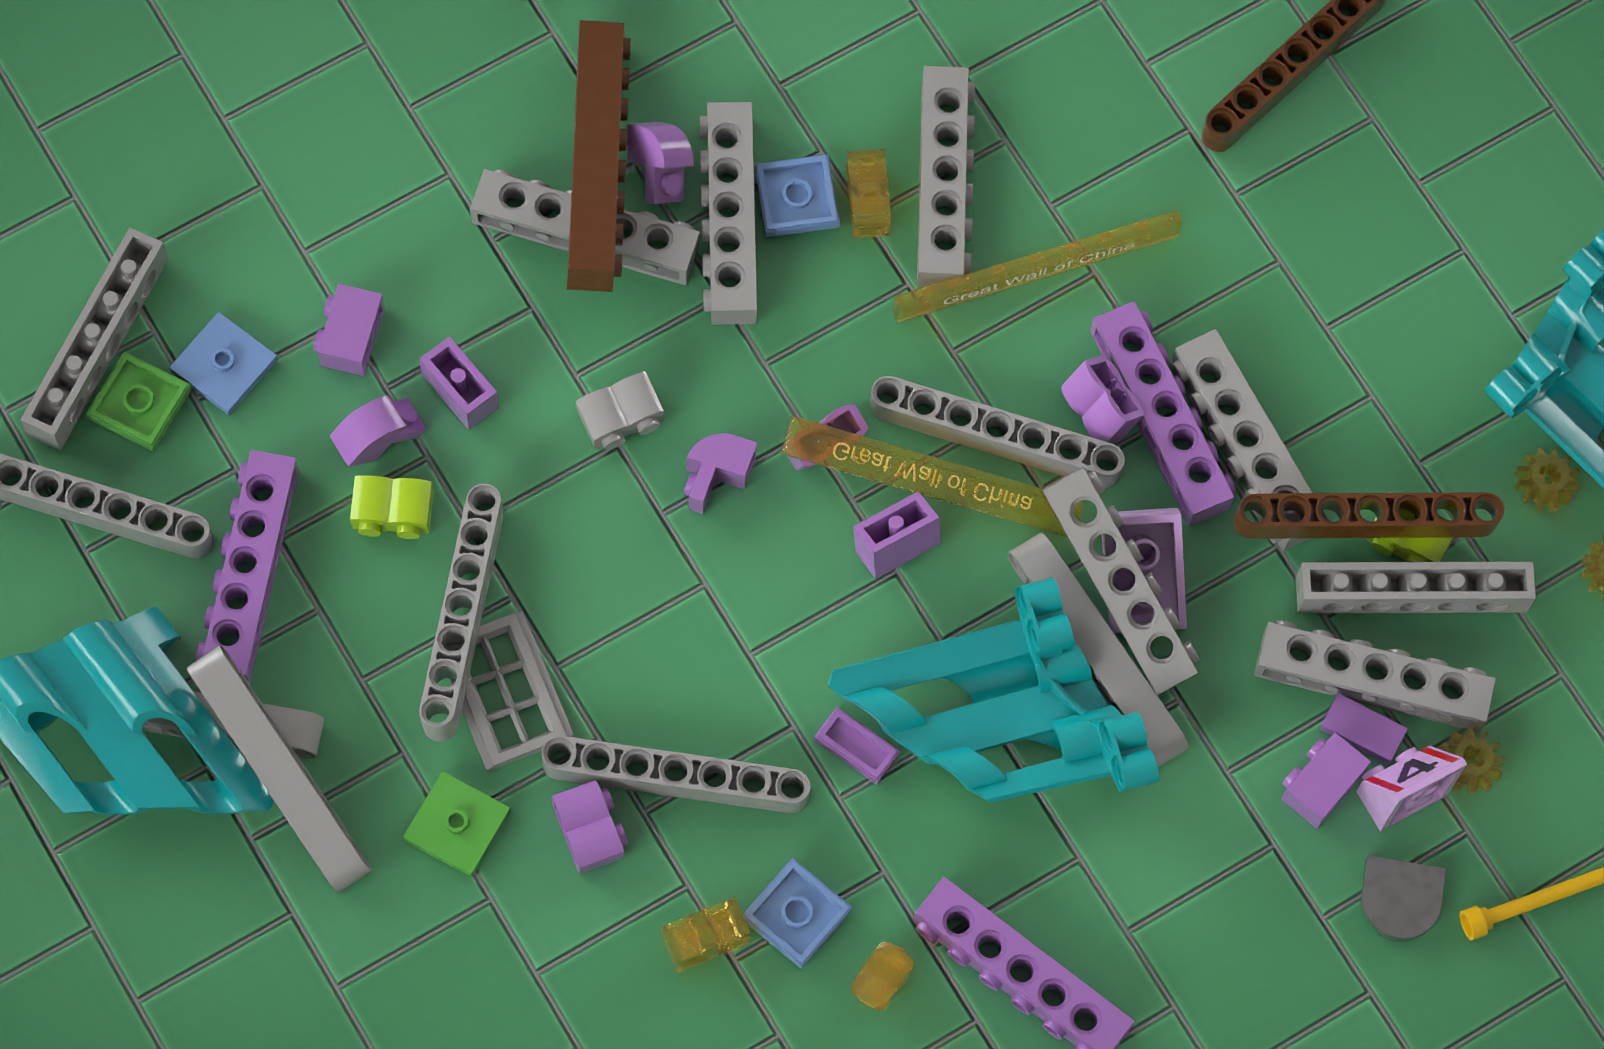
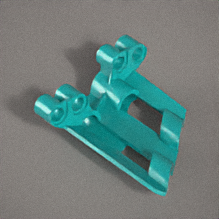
M1603 229L1588 246L1580 249L1564 266L1562 271L1569 278L1558 293L1547 314L1529 338L1512 366L1498 374L1484 392L1511 418L1525 411L1604 488V450L1597 445V438L1604 430Z
M1053 577L1015 587L1019 620L834 669L827 684L844 701L855 704L871 715L882 728L880 730L929 765L937 764L954 775L963 784L964 788L990 803L1112 776L1120 792L1157 783L1160 780L1158 766L1152 750L1148 748L1147 734L1139 712L1121 715L1116 707L1108 705L1094 683L1088 661L1078 644L1074 641L1069 619L1063 612L1060 591ZM937 678H944L966 690L972 697L973 703L923 717L912 705L892 692V690ZM1027 739L1062 751L1063 757L1003 774L994 764L977 752Z
M158 607L149 608L116 623H112L109 620L92 622L73 630L63 640L34 652L15 654L1 659V741L65 814L89 812L102 815H132L147 812L148 809H190L194 812L207 814H237L249 811L269 812L274 802L273 798L248 762L163 653L177 638L181 640V637ZM58 718L65 720L78 730L115 780L100 783L74 781L38 732ZM153 718H164L175 722L218 780L207 782L178 780L142 732L145 722Z

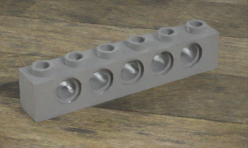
M924 66L917 287L962 288L964 275L971 274V253H964L965 241H971L972 218H965V206H972L973 184H966V172H973L974 150L967 149V138H973L974 115H967L968 104H974L975 82L968 81V68ZM942 105H952L956 108V111L948 113L942 111L939 107ZM947 138L953 140L956 144L946 147L941 145L939 140ZM946 172L952 174L955 179L944 181L937 175ZM949 207L955 213L945 216L940 214L937 209ZM941 241H947L954 248L941 250L936 244Z
M707 102V116H700V139L707 138L708 150H700L701 173H708V185H701V207H709V219H702V242L710 243V254H702L703 277H710V289H703V311L711 312V325L756 324L757 289L752 102ZM723 140H730L735 145L731 148H722L718 143ZM730 174L733 175L736 178V180L730 183H725L720 181L718 178L721 175ZM729 208L736 211L737 214L733 217H724L719 212ZM725 243H732L738 249L733 252H725L719 247ZM725 278H734L739 283L734 287H725L720 282Z
M486 169L483 170L470 207L472 224L569 252L571 190L566 191V193L555 190L547 183L539 180L527 182L517 179L513 174L504 170H495L494 172ZM511 199H519L524 202L516 208L506 205ZM548 209H554L559 212V215L554 218H546L541 214ZM624 210V214H617L616 223H624L623 230L631 233L628 238L623 239L622 246L615 245V254L622 255V267L686 285L699 249L700 231L695 230L691 225L684 222L676 221L669 223L659 220L657 216L646 211L635 213ZM655 240H661L667 246L663 249H653L649 244Z
M129 227L20 419L28 437L56 450H62L168 262V256L162 241Z
M1216 328L1176 347L1172 359L1173 363H1171L1174 376L1177 375L1182 383H1185L1191 393L1189 399L1192 407L1199 415L1203 414L1209 424L1208 432L1211 440L1217 447L1222 446L1228 457L1226 462L1231 474L1235 479L1240 478L1247 489L1245 495L1312 493ZM1211 373L1218 381L1207 383L1201 379L1200 375ZM1223 404L1230 405L1236 410V414L1226 415L1219 410L1218 406ZM1247 436L1254 441L1255 445L1245 447L1238 442L1237 438ZM1266 468L1272 472L1274 477L1263 479L1258 476L1256 469ZM1283 511V515L1287 520L1291 522L1301 520L1295 511ZM1321 511L1322 516L1328 520L1325 513ZM1311 538L1270 540L1274 544L1278 542L1282 551L1285 552Z
M1082 467L1043 489V493L1150 684L1158 695L1197 674L1198 670L1194 664L1201 660L1190 640L1182 643L1175 630L1182 626L1171 606L1163 609L1156 596L1163 592L1153 574H1143L1137 562L1144 558L1134 540L1125 541L1118 528L1125 524L1115 506L1111 505L1106 508L1099 495L1105 489L1096 472L1092 471L1087 474L1085 468ZM1082 500L1093 502L1097 507L1095 518L1088 522L1080 521L1074 514V508L1078 502ZM1101 534L1112 536L1116 541L1115 550L1105 556L1098 554L1093 548V542L1097 536ZM1120 568L1130 569L1135 575L1134 584L1128 589L1117 588L1112 582V576L1116 570ZM1139 602L1149 603L1154 609L1152 619L1146 623H1139L1132 618V608ZM1159 636L1168 637L1173 643L1172 651L1164 657L1154 655L1150 649L1151 642Z
M1302 562L1296 575L1297 614L1527 613L1536 599L1533 562Z
M1288 621L1267 623L1263 632L1253 675L1335 697L1337 693H1340L1355 702L1480 732L1487 722L1496 678L1486 676V673L1480 669L1464 668L1460 670L1448 667V663L1440 659L1428 658L1424 661L1410 657V653L1404 650L1389 649L1384 651L1373 648L1371 643L1364 640L1353 639L1348 642L1336 639L1334 634L1327 631L1314 630L1308 632L1297 629L1295 624ZM1294 648L1302 649L1307 653L1309 659L1298 661L1291 656L1290 650ZM1328 659H1341L1345 663L1346 669L1342 671L1333 669L1329 665ZM1366 668H1378L1383 673L1384 679L1374 680L1370 678L1366 673ZM1408 676L1415 677L1420 681L1422 688L1418 690L1409 688L1405 684L1404 678ZM1442 687H1454L1459 693V698L1450 699L1446 697L1442 692Z

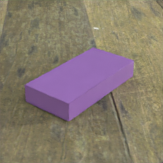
M1337 693L1319 729L1330 735H1333L1334 732L1337 733L1351 746L1389 765L1408 728Z
M838 707L835 708L814 736L815 742L876 785L900 755V750Z

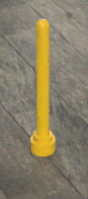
M1604 867L1490 909L1486 907L1479 908L1476 905L1464 909L1459 913L1462 928L1471 941L1486 936L1488 930L1493 929V924L1604 884Z

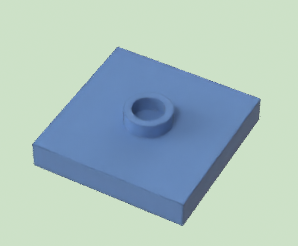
M828 154L754 164L765 237L840 228Z
M218 312L169 368L171 373L190 383L195 391L230 416L278 361V357Z
M792 857L743 913L741 920L802 970L853 911V907Z

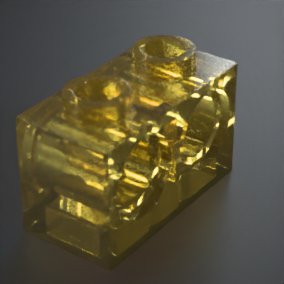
M885 149L847 151L846 179L852 238L888 236L891 225V209Z
M735 897L661 927V938L676 973L750 944L751 932Z

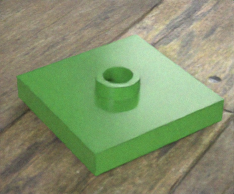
M124 351L86 412V417L154 452L192 390L190 383Z
M442 771L404 834L403 841L472 878L510 814L511 808Z

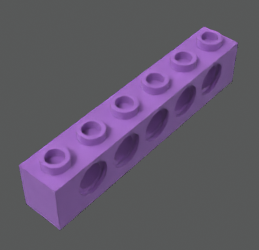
M1135 301L1094 317L1090 332L1101 354L1110 360L1118 370L1123 385L1140 402L1144 416L1137 425L1188 527L1230 510L1234 495L1236 494L1235 486L1227 473L1222 474L1217 464L1219 461L1217 450L1210 440L1206 442L1200 430L1202 429V422L1199 414L1194 408L1189 409L1184 399L1186 395L1184 385L1177 375H1172L1167 365L1169 364V358L1164 346L1161 343L1156 344L1151 334L1153 328L1149 316L1145 311L1140 312ZM1134 342L1140 346L1141 350L1130 352L1124 348L1123 344ZM1144 374L1152 375L1156 378L1157 383L1152 385L1145 384L1140 380L1139 376ZM1158 407H1167L1173 411L1174 415L1163 417L1157 413L1156 409ZM1177 439L1185 440L1191 448L1188 450L1177 449L1172 441ZM1200 472L1205 475L1207 482L1196 483L1190 478L1189 474Z
M250 450L248 462L242 461L238 475V484L242 485L240 498H233L230 509V520H234L231 534L225 533L222 542L221 555L226 556L223 570H216L213 581V592H217L215 605H209L205 615L204 628L209 629L206 643H199L196 654L197 661L221 645L220 640L224 635L229 633L237 634L240 637L236 644L221 646L231 656L249 684H251L299 474L295 457ZM266 489L273 492L272 496L265 501H258L253 498L260 490ZM253 525H260L265 528L262 534L257 537H249L245 532ZM252 561L256 563V567L249 573L237 571V567L242 562ZM243 597L248 600L247 604L241 609L234 610L228 607L230 601L234 598Z
M943 876L914 914L913 923L917 925L915 929L923 938L931 943H934L936 940L949 949L947 954L952 960L963 967L969 964L980 973L978 977L986 986L994 991H998L999 988L1012 997L1010 1002L1015 1008L1025 1015H1030L1032 1012L1044 1022L1042 1026L1049 1034L1059 1040L1065 1037L1076 1046L1075 1049H1116L1131 1030L1135 1022L1132 1018ZM959 918L967 924L968 930L962 934H955L948 929L946 923L951 919ZM985 942H991L998 947L1000 954L994 958H986L979 952L978 946ZM1016 966L1025 967L1029 970L1031 979L1027 982H1018L1012 978L1010 970ZM1054 990L1062 996L1063 1003L1056 1007L1049 1006L1043 1001L1042 994L1045 991ZM1080 1014L1090 1016L1094 1021L1095 1028L1089 1031L1080 1030L1074 1023V1017Z

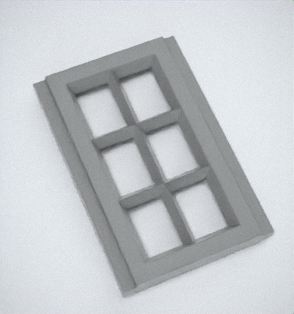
M523 611L480 626L476 644H482L492 671L472 678L471 674L469 675L462 712L486 770H495L541 752L543 744L551 737H574ZM508 632L519 660L499 668L488 640ZM458 642L451 643L446 647V650L457 651L463 647V644ZM523 667L534 696L514 704L503 675ZM449 678L452 685L456 680ZM496 678L507 707L487 714L476 685ZM538 704L549 732L529 739L518 711ZM510 714L521 743L501 750L490 722Z

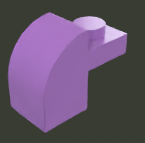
M662 122L627 124V161L645 165V202L661 204L684 201V167L694 166L692 149L686 135L677 126Z
M386 395L374 399L353 411L338 425L330 437L345 463L350 467L376 461L391 443L419 438L426 430V427L408 398L391 401L389 396Z
M720 433L705 437L696 443L687 456V471L692 473H690L684 495L689 496V510L701 514L704 513L715 480L745 489L757 456V442L732 434Z

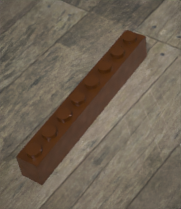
M580 20L567 290L613 292L614 277L621 278L622 255L615 254V245L622 246L624 223H616L617 214H624L625 191H618V182L625 183L626 160H619V151L626 152L627 129H620V121H627L628 99L621 98V91L629 90L630 68H622L623 60H630L631 38H624V23Z

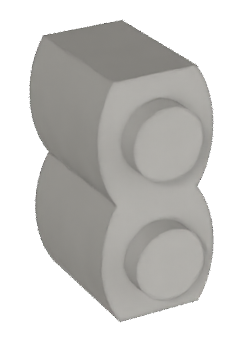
M646 371L629 376L612 386L596 390L576 400L577 412L595 449L604 447L605 450L616 448L625 442V437L629 434L637 432L640 435L649 434L658 429L660 422L665 420L664 410Z

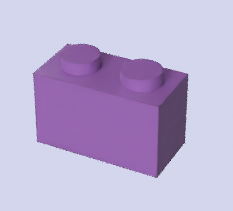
M338 283L335 296L329 295L325 304L324 317H328L324 330L318 329L314 341L313 350L318 353L320 366L361 376L365 375L385 309L381 293Z
M450 336L419 358L422 376L468 430L499 408L497 391Z
M919 491L853 526L855 553L875 579L941 544L939 517Z
M1335 732L1327 742L1320 738L1306 755L1311 759L1303 770L1296 766L1282 783L1286 790L1281 800L1317 829L1364 775L1371 763L1369 759Z

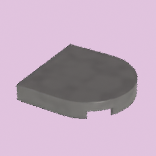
M1368 855L1365 863L1361 907L1369 923L1381 936L1395 941H1410L1426 933L1434 925L1441 911L1446 868Z

